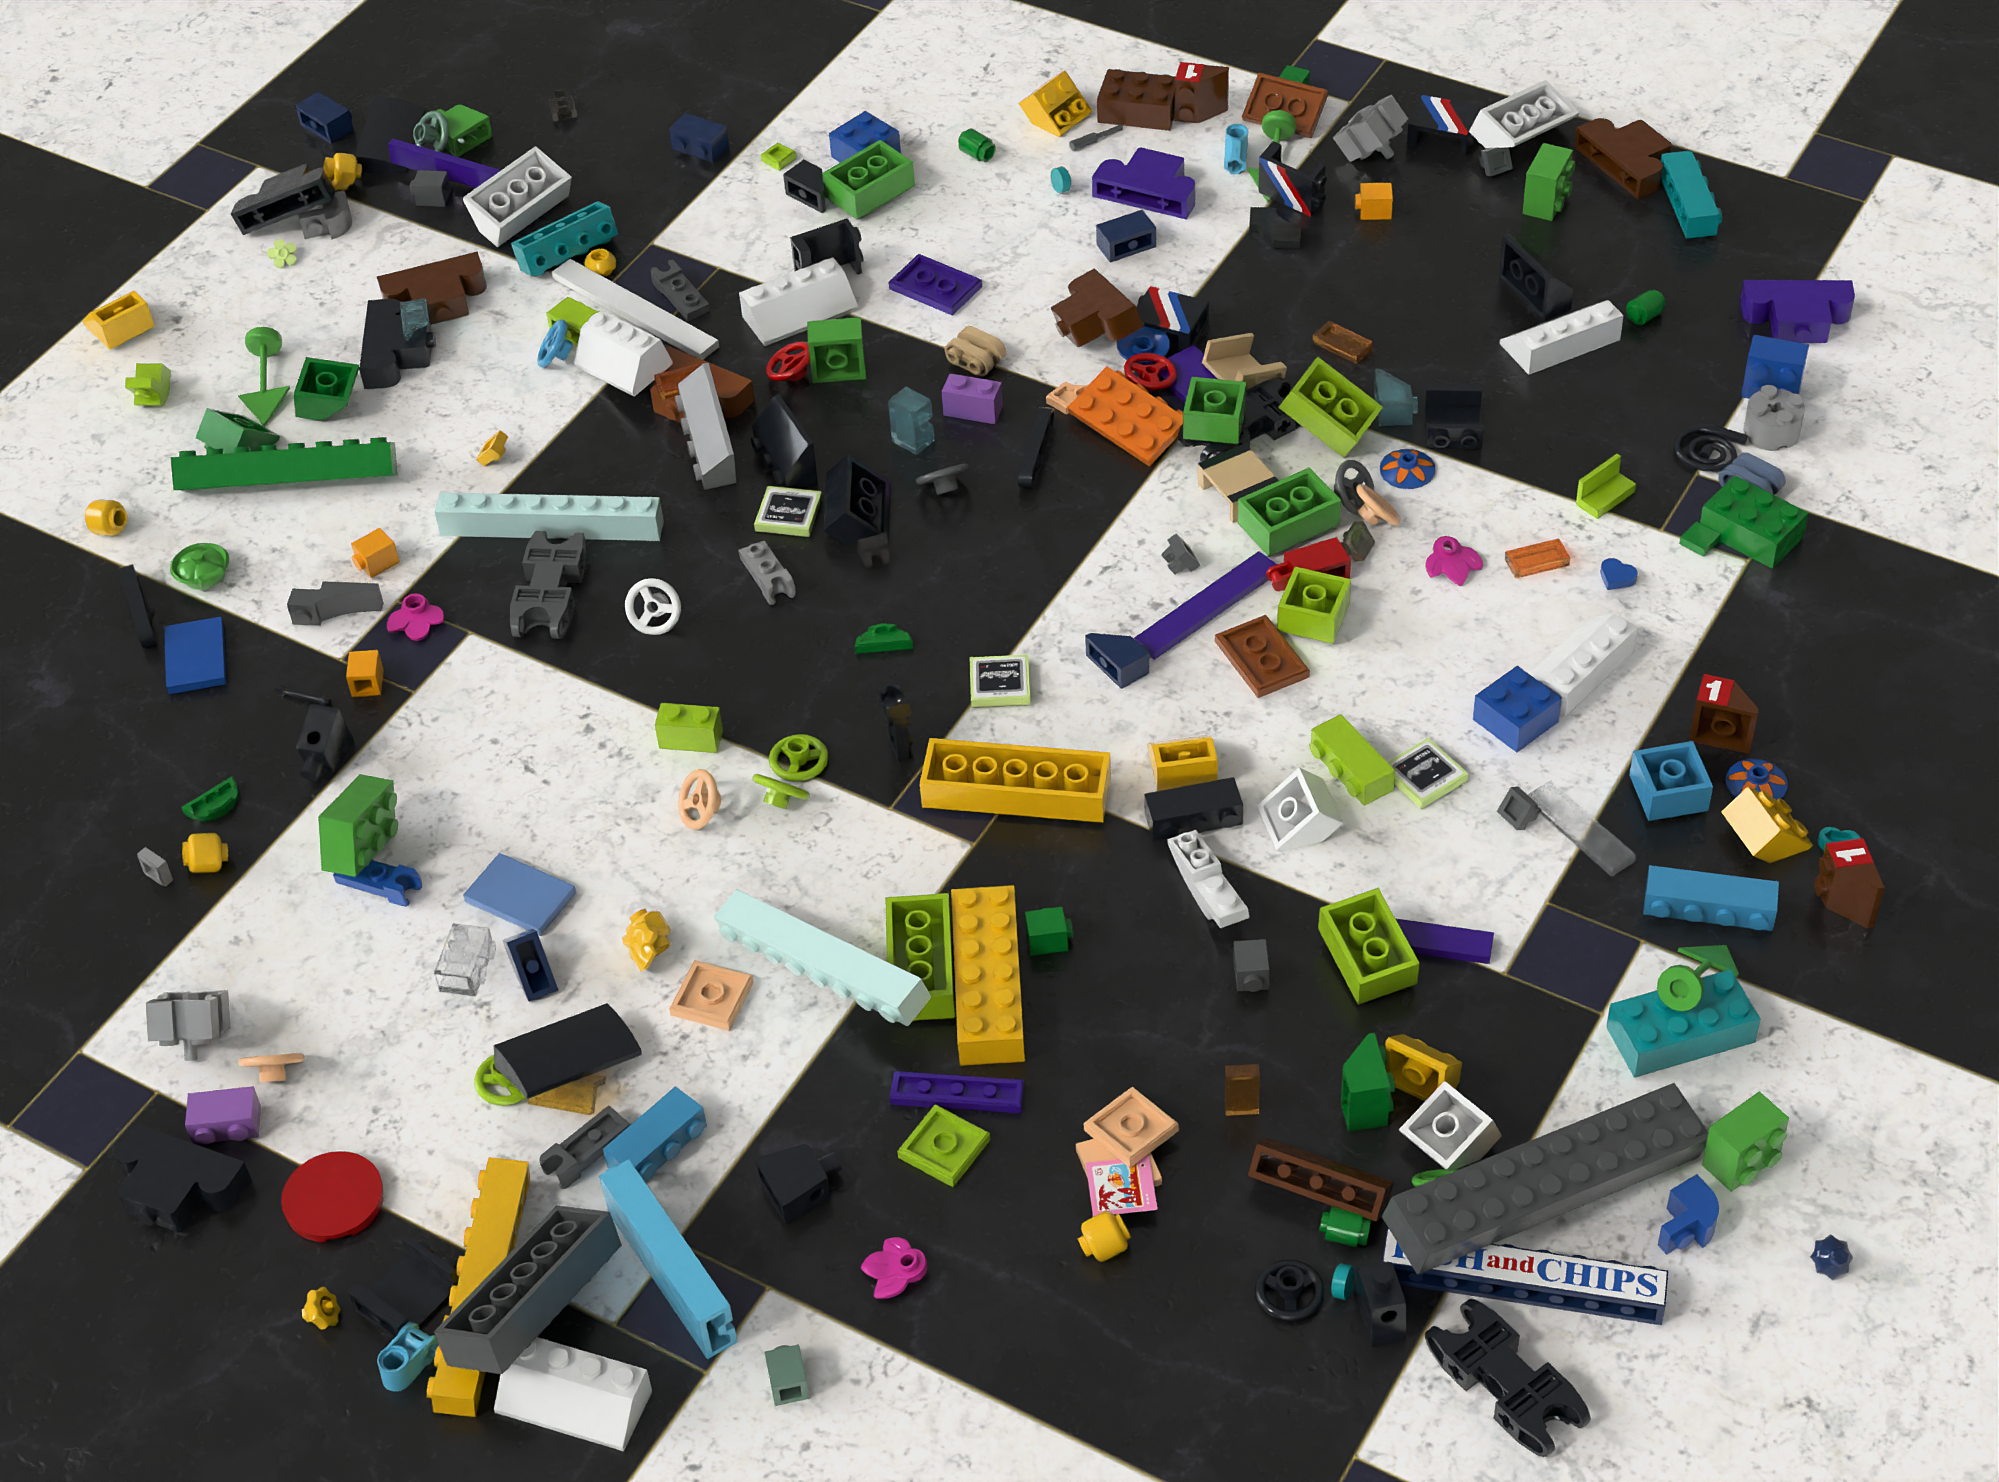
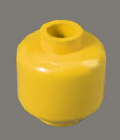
M94 500L88 505L85 512L87 528L96 535H118L123 531L128 520L124 506L115 500Z
M217 833L191 834L187 842H182L183 866H188L192 873L218 872L221 869L222 861H228L227 843H221V838Z
M1106 1210L1082 1223L1081 1231L1083 1236L1079 1237L1078 1241L1087 1257L1093 1254L1098 1261L1104 1262L1124 1252L1128 1247L1127 1240L1131 1238V1235L1120 1214L1113 1215L1112 1212Z

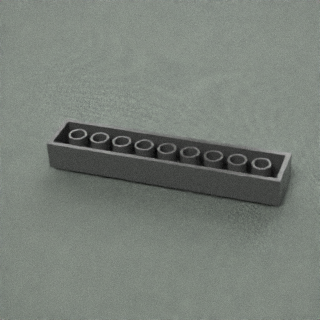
M1672 1083L1392 1196L1382 1218L1416 1274L1419 1275L1697 1159L1706 1147L1709 1132L1676 1084Z

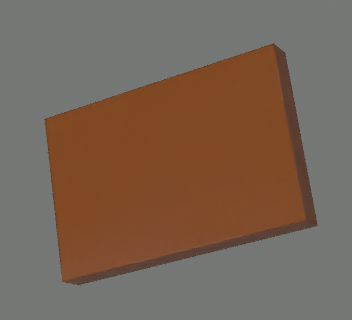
M1259 72L1242 114L1243 121L1262 125L1263 117L1268 112L1275 110L1286 111L1296 119L1297 126L1294 134L1312 138L1329 92L1326 89Z
M1267 615L1215 634V643L1257 698L1307 679L1310 676V670Z

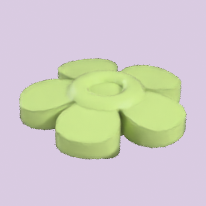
M278 239L274 242L275 248L268 249L267 255L270 259H274L275 267L283 268L285 261L288 265L295 264L296 257L293 254L297 249L293 243H288L285 246L284 240Z

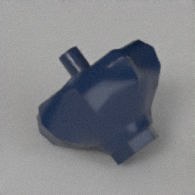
M1830 1234L1823 1240L1815 1241V1248L1810 1258L1815 1263L1817 1273L1825 1274L1833 1280L1840 1274L1848 1273L1849 1264L1853 1256L1848 1249L1846 1241L1838 1240Z

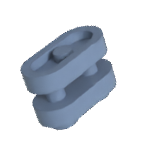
M1741 453L1718 476L1722 487L1735 475L1773 495L1777 494L1786 484L1785 476L1779 468L1750 453Z

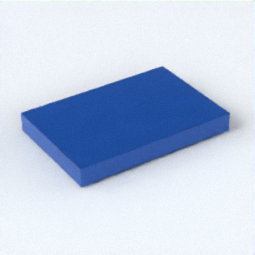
M222 616L164 626L166 689L168 694L227 684L224 622Z

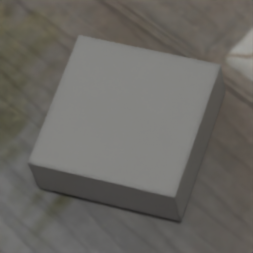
M146 847L137 853L145 875L165 887L173 881L166 860Z

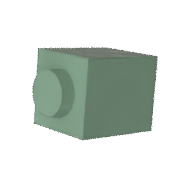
M799 1344L793 1346L782 1345L773 1350L765 1351L775 1406L810 1399Z

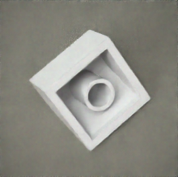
M1300 767L1257 805L1273 845L1278 852L1322 843L1343 824L1324 779Z
M1445 1081L1399 1129L1403 1135L1448 1172L1479 1161L1502 1137L1496 1124L1488 1115Z

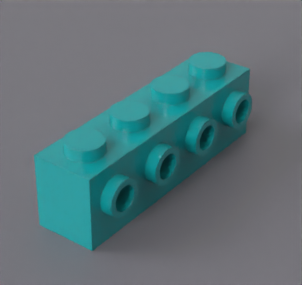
M1692 150L1662 154L1663 171L1661 181L1685 238L1717 235L1718 224L1722 223V212L1720 208L1716 207L1714 193L1709 191L1707 177L1702 175L1700 161L1695 159Z
M597 201L512 242L511 245L520 271L531 277L543 275L547 269L553 266L562 265L575 255L587 253L589 248L595 245L608 243L612 237L618 235V231L610 207Z

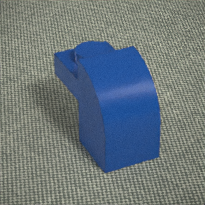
M1696 1174L1670 1190L1666 1209L1674 1218L1661 1226L1657 1244L1666 1255L1677 1248H1686L1693 1240L1703 1248L1711 1241L1714 1235L1719 1213L1718 1199L1712 1189Z

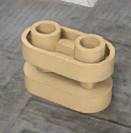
M966 326L958 333L957 338H953L945 346V354L950 363L962 367L975 375L985 376L994 367V364L999 363L1006 356V348L998 338L973 326Z

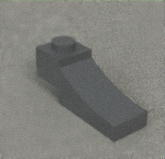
M323 581L320 589L292 588L287 607L293 625L321 626L322 621L340 615L381 611L384 602L378 583Z

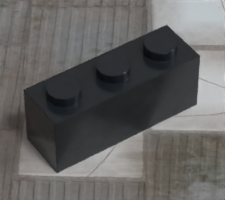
M1234 777L1144 794L1145 817L1153 841L1170 839L1193 830L1202 833L1204 831L1230 828L1243 824V802Z

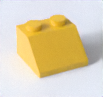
M1404 1034L1391 1036L1386 1040L1387 1065L1384 1066L1386 1072H1392L1396 1088L1426 1101L1444 1081L1454 1089L1459 1084L1462 1062L1451 1054L1442 1053L1426 1045L1423 1041L1413 1039Z

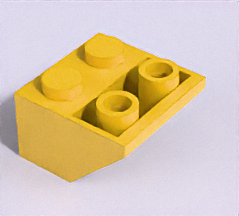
M1066 70L1051 78L1018 103L1033 125L1058 137L1093 112Z
M135 291L96 309L83 320L84 326L109 350L155 327L147 302Z
M1204 735L1147 743L1157 791L1217 780L1218 759L1212 737Z
M1747 787L1721 811L1751 854L1768 863L1807 851L1813 846L1806 836L1808 830L1802 823L1794 820L1790 815L1792 812L1790 806L1781 798L1777 800L1772 798L1764 790L1759 792Z

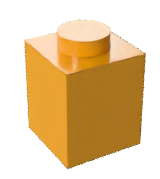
M1360 183V194H1355V209H1360V219H1392L1393 197L1391 183Z
M381 528L351 543L354 553L351 558L354 565L359 571L364 570L371 578L400 562L394 541Z
M378 650L349 652L346 679L352 697L381 695L384 669Z

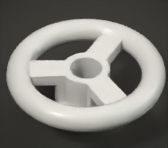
M649 578L637 582L629 590L625 600V611L628 620L638 631L650 635H660L670 631L678 622L681 613V602L677 592L671 585L660 579ZM649 587L662 589L668 594L672 604H669L665 595L661 593L652 594ZM639 592L645 601V612L640 619L637 618L634 612V600ZM651 602L657 603V611L652 609ZM664 613H672L665 624L657 627L647 626L652 617H658Z

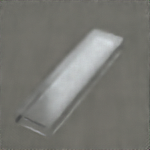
M1548 781L1527 794L1542 809L1540 814L1611 877L1635 862L1636 854L1552 781Z

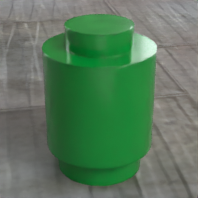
M973 128L963 131L959 136L960 151L977 161L988 162L993 157L996 146L990 138Z
M1648 290L1627 303V317L1636 325L1645 324L1662 313L1666 305L1664 296L1657 290Z
M1331 1206L1330 1212L1323 1211L1319 1232L1326 1233L1324 1240L1353 1247H1357V1244L1366 1246L1371 1220L1363 1217V1215Z

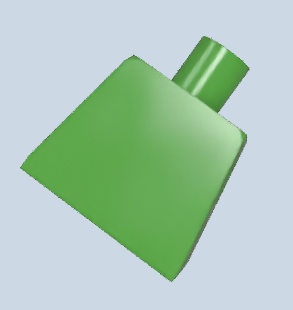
M461 104L454 106L448 111L443 109L436 110L441 112L447 119L449 137L445 148L455 157H460L493 136L489 116ZM439 122L437 131H438V138H439V140H440V139H441V124H440V122Z

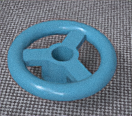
M560 319L556 321L544 338L537 357L539 367L544 368L548 366L555 357L564 361L568 356L572 342L565 338L567 331L565 320Z

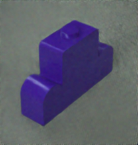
M1140 147L1127 165H1124L1122 161L1117 159H1108L1099 165L1092 176V197L1187 220L1195 207V181L1191 177L1184 176L1183 157Z
M1743 280L1740 304L1742 316L1747 322L1762 324L1767 320L1770 321L1773 338L1798 343L1828 342L1831 323L1845 324L1850 320L1855 293L1852 280Z

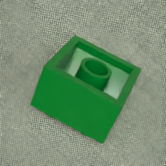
M306 357L294 391L295 417L323 421L348 406L359 371V364Z
M207 408L195 438L205 443L204 448L223 449L224 454L234 453L233 448L250 447L251 452L261 451V446L274 445L278 442L280 435L244 415Z

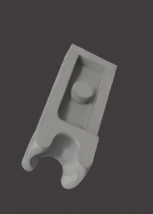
M765 541L754 543L738 550L741 561L762 590L763 596L770 605L776 603L774 596L778 593H785L790 598L795 597L796 591L792 576L786 568L782 567Z

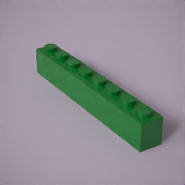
M387 437L370 438V443L360 444L359 439L343 440V445L332 446V441L315 442L316 447L305 448V443L288 444V449L278 450V445L261 446V451L251 452L250 447L233 448L234 453L224 454L223 449H207L206 455H196V450L179 451V457H170L173 490L398 475L395 442H387Z

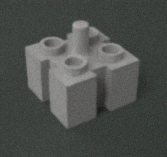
M1389 95L1379 100L1375 105H1369L1359 110L1333 139L1350 162L1359 157L1363 160L1370 156L1374 150L1381 151L1384 157L1389 159L1394 155L1393 150L1389 146V139L1394 138L1403 131L1401 126L1408 120V117L1394 97Z
M228 990L190 993V991L165 992L157 996V999L146 1002L148 1041H159V1046H174L179 1044V1040H183L184 1059L186 1061L197 1060V1045L210 1044L211 1039L220 1038L221 1032L230 1029Z

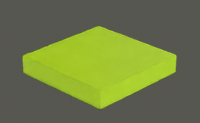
M935 1104L897 1153L899 1159L954 1187L991 1138L989 1132Z

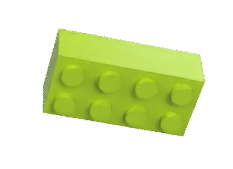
M949 893L885 897L887 962L921 978L931 995L930 1000L914 1020L955 1018Z

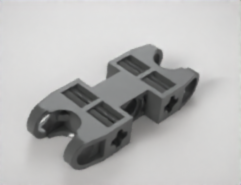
M535 531L527 544L522 561L526 581H531L530 586H515L510 603L511 632L513 637L522 638L532 627L545 625L550 628L552 639H562L571 624L575 609L572 588L567 587V583H582L586 568L585 536L583 532H575L567 541L561 544H552L548 542L546 531Z

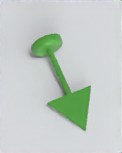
M1275 110L1268 112L1263 117L1261 126L1267 137L1273 139L1274 142L1280 143V140H1286L1295 133L1297 123L1292 114L1286 111ZM1247 168L1248 173L1259 189V169ZM1263 195V197L1268 203L1271 200V198Z
M256 327L246 333L245 346L250 353L260 356V391L238 395V397L265 427L289 391L290 386L267 390V357L275 355L280 351L282 336L273 328Z
M1727 945L1678 948V952L1703 963L1695 970L1684 965L1669 967L1658 978L1657 991L1665 1005L1673 1010L1687 1011L1698 1005L1702 999L1704 985L1700 976L1711 966L1722 971L1731 969L1736 977H1738L1739 972Z

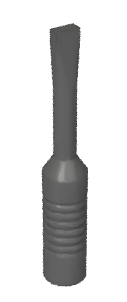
M1120 124L1100 133L1093 132L1069 142V146L1074 151L1095 143L1103 136L1123 130V125Z

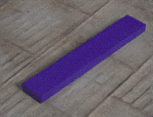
M393 138L388 143L391 163L417 171H447L449 180L475 188L501 171Z
M1258 551L1134 637V639L1139 644H1143L1148 649L1150 657L1155 660L1268 581L1266 571L1271 566L1277 564Z

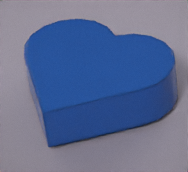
M1615 558L1605 559L1600 569V574L1607 590L1630 587L1637 581V569L1632 565L1623 564Z

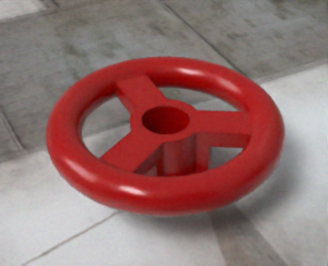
M791 343L776 352L766 367L768 378L773 381H785L788 379L790 381H797L803 378L808 371L807 366L810 363L808 343ZM795 350H804L796 355H788ZM782 361V367L778 373H775L774 368L776 364Z
M1139 353L1131 356L1125 362L1124 374L1130 382L1135 385L1137 383L1141 384L1148 392H1153L1171 386L1177 378V369L1164 356L1154 353ZM1153 361L1157 363L1154 365H1142L1137 362ZM1167 368L1169 371L1168 378L1160 381V371ZM1132 371L1139 372V377H1137Z

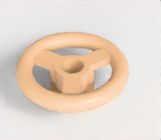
M1359 484L1356 487L1358 495L1365 502L1358 510V513L1368 523L1375 526L1383 518L1392 525L1400 524L1401 518L1399 514L1384 498L1364 484Z
M703 769L695 770L686 777L680 789L678 800L679 814L682 822L688 828L697 830L709 823L713 814L719 810L721 805V795L717 790L715 779L708 771ZM698 779L696 790L688 798L691 786ZM697 808L701 818L696 821L691 819L688 810Z
M302 1053L243 1057L239 1059L238 1063L241 1067L259 1066L260 1082L286 1080L284 1064L303 1062L305 1056Z

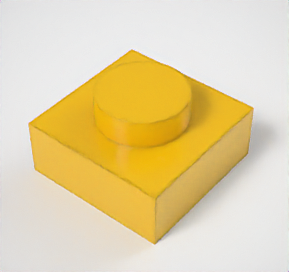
M499 430L485 441L476 460L484 467L492 460L498 461L506 451L504 445L508 436Z

